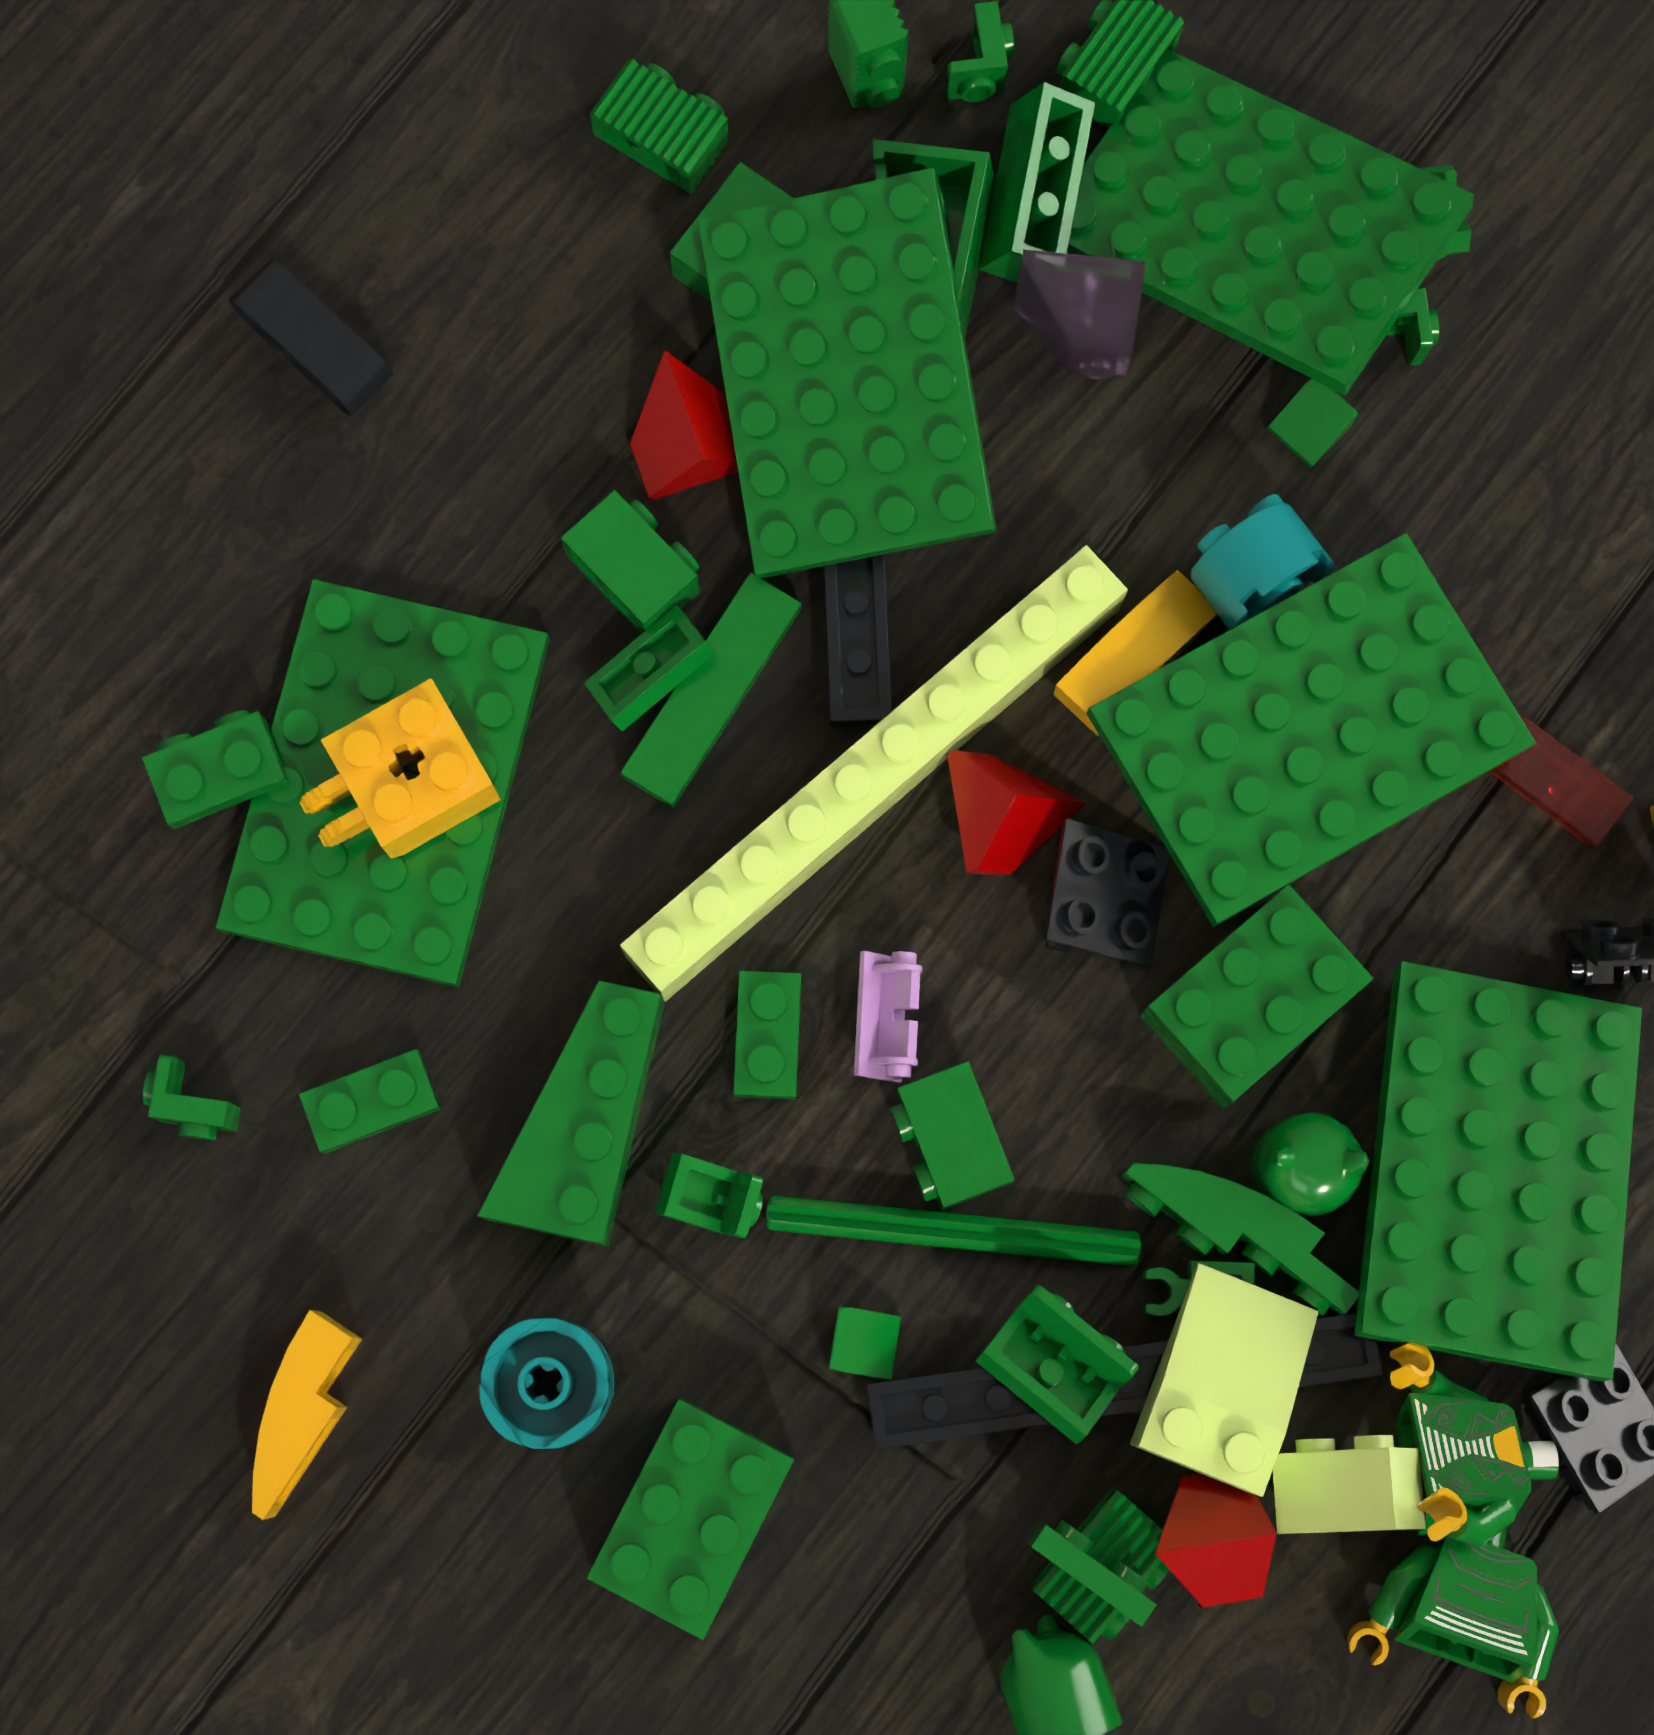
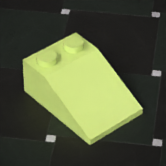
M1197 1263L1130 1445L1250 1494L1263 1497L1286 1435L1319 1311Z

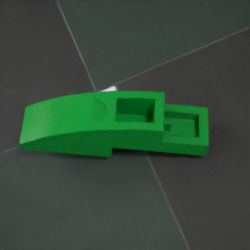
M1133 1163L1119 1177L1130 1186L1125 1195L1135 1205L1153 1217L1161 1210L1180 1225L1175 1232L1176 1236L1195 1252L1206 1257L1211 1250L1216 1255L1221 1256L1227 1254L1239 1240L1246 1246L1242 1250L1241 1255L1249 1263H1255V1267L1270 1277H1272L1276 1270L1296 1285L1291 1294L1301 1304L1319 1311V1316L1323 1317L1327 1310L1333 1315L1346 1314L1358 1299V1290L1310 1254L1325 1232L1298 1213L1268 1196L1231 1180L1197 1170L1169 1165Z

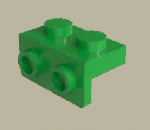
M243 710L227 714L215 721L214 729L194 737L191 734H179L169 737L156 746L157 752L142 757L167 825L173 830L289 783L270 735V724L259 711L250 714L248 711Z
M1036 1285L1020 1302L976 1359L980 1366L1076 1445L1088 1435L1118 1391L1132 1379L1139 1369L1138 1365L1126 1355L1124 1349L1117 1341L1097 1332L1075 1314L1073 1307L1068 1301L1057 1294L1048 1292L1040 1285Z

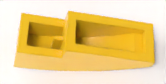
M1175 571L1112 628L1056 684L1054 696L1099 736L1086 714L1089 707L1175 661L1218 616L1199 589L1180 571Z
M309 1310L287 1348L266 1403L258 1434L252 1489V1513L262 1520L277 1515L347 1409V1406L327 1394V1392L362 1341V1338L321 1311Z

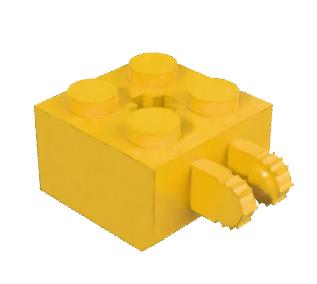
M430 678L321 739L340 774L306 792L299 803L306 814H314L327 809L352 794L358 807L329 822L320 830L318 837L324 847H333L370 827L383 850L392 859L405 855L501 799L435 683ZM420 761L417 764L420 775L416 778L408 780L404 773L400 774L407 763Z

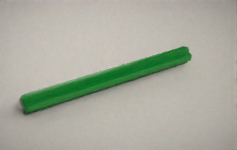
M772 1196L767 1202L765 1223L767 1228L772 1231L1124 1266L1138 1264L1141 1253L1140 1234L1136 1231L784 1196Z

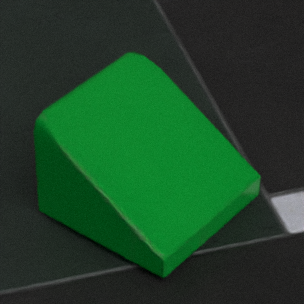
M1310 378L1268 426L1267 430L1307 466L1312 468L1351 428L1358 416V412L1333 389Z
M839 1305L829 1370L891 1380L901 1316Z

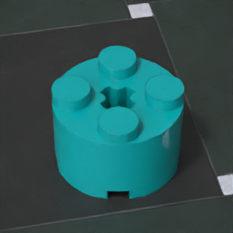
M1273 494L1257 503L1248 513V518L1232 529L1227 524H1223L1211 530L1201 539L1197 547L1203 555L1191 569V580L1228 630H1231L1302 591L1311 580L1315 584L1331 575L1334 569V562L1289 504L1284 503L1278 494Z
M558 1318L528 1319L505 1330L489 1347L480 1375V1402L491 1425L507 1440L531 1449L550 1450L561 1448L582 1440L602 1422L615 1394L614 1371L604 1346L584 1327ZM540 1367L547 1372L559 1370L563 1379L556 1385L560 1395L555 1400L550 1395L537 1397L533 1391V1388L540 1382L536 1374Z

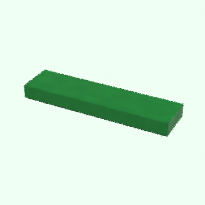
M750 572L706 640L716 653L676 686L622 769L621 777L669 807L674 808L802 610V603Z

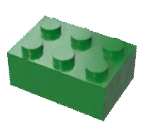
M1288 884L1142 1012L1140 1017L1215 1102L1224 1109L1239 1098L1374 978Z
M678 1399L587 1579L704 1640L795 1458L684 1399Z

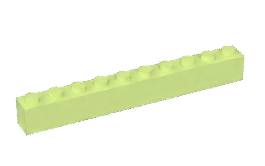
M1087 545L1083 547L621 943L620 947L624 956L656 993L661 994L663 1001L666 1002L948 759L947 753L958 750L1116 614L1122 606L1128 589Z

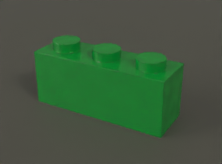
M1043 82L1010 104L978 267L979 270L1028 288L1064 270L1095 102Z

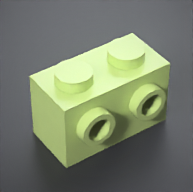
M1393 1435L1353 1437L1354 1449L1335 1450V1439L1295 1440L1296 1453L1278 1454L1273 1468L1277 1534L1426 1529L1424 1511H1419L1416 1506L1423 1501L1419 1448L1394 1447Z

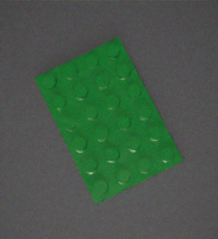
M1166 49L1154 66L1156 67L1155 73L1144 88H1138L1126 105L1121 121L1118 125H1111L1083 165L1067 255L1346 395L1473 208L1474 194Z
M934 167L699 219L700 237L755 576L765 578L996 533L938 175Z
M1407 533L1089 707L1086 713L1213 927L1536 744L1530 731Z
M313 579L270 731L289 783L251 799L216 929L223 933L459 988L550 641L548 633ZM432 678L501 800L405 855L391 859L387 855L370 827L338 845L324 847L318 837L320 830L329 822L354 810L358 805L352 794L327 809L314 814H306L299 802L306 792L340 774L321 739ZM420 761L407 763L400 774L404 773L408 780L416 778L420 775L417 766Z
M1401 961L1394 967L1354 1336L1401 1345L1409 1342L1427 1347L1428 1350L1600 1382L1613 1379L1642 1008Z

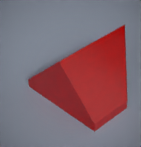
M664 350L630 442V447L649 501L738 472L726 394Z
M960 750L947 753L966 873L996 876L1013 873L1063 826L1064 819H1070L1086 804L1080 799L994 755Z
M1201 1473L1177 1476L1179 1486L1155 1554L1198 1601V1607L1204 1608L1263 1597L1277 1532L1257 1495L1250 1494Z

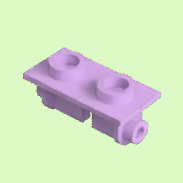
M860 951L854 1076L901 1083L902 1079H911V1068L918 1067V1059H916L918 1021L905 1020V1010L919 1009L920 974H922L923 967L916 964V953L898 951L892 952V956H887L869 951Z

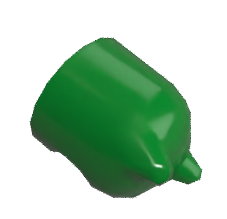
M1311 1112L1293 1115L1264 1131L1253 1148L1250 1170L1257 1192L1286 1206L1303 1218H1309L1330 1213L1348 1202L1360 1185L1369 1159L1347 1126L1329 1115Z
M1045 1614L1038 1621L1037 1634L1035 1636L1028 1629H1018L1013 1633V1651L1006 1657L1000 1670L999 1678L1000 1691L1012 1717L1015 1735H1102L1123 1723L1101 1657L1088 1640L1064 1631L1056 1618L1049 1614Z

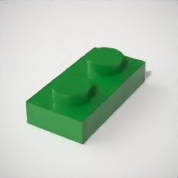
M675 605L586 680L584 684L609 719L623 732L716 652L688 616Z
M739 971L734 1097L796 1100L801 973Z
M418 1049L299 1094L319 1152L322 1154H327L441 1110L422 1054Z
M1061 1520L1055 1530L1040 1522L1026 1542L1030 1547L1141 1627L1157 1605L1142 1594L1149 1584L1147 1580L1117 1559L1110 1569L1104 1567L1088 1555L1095 1543L1063 1520Z

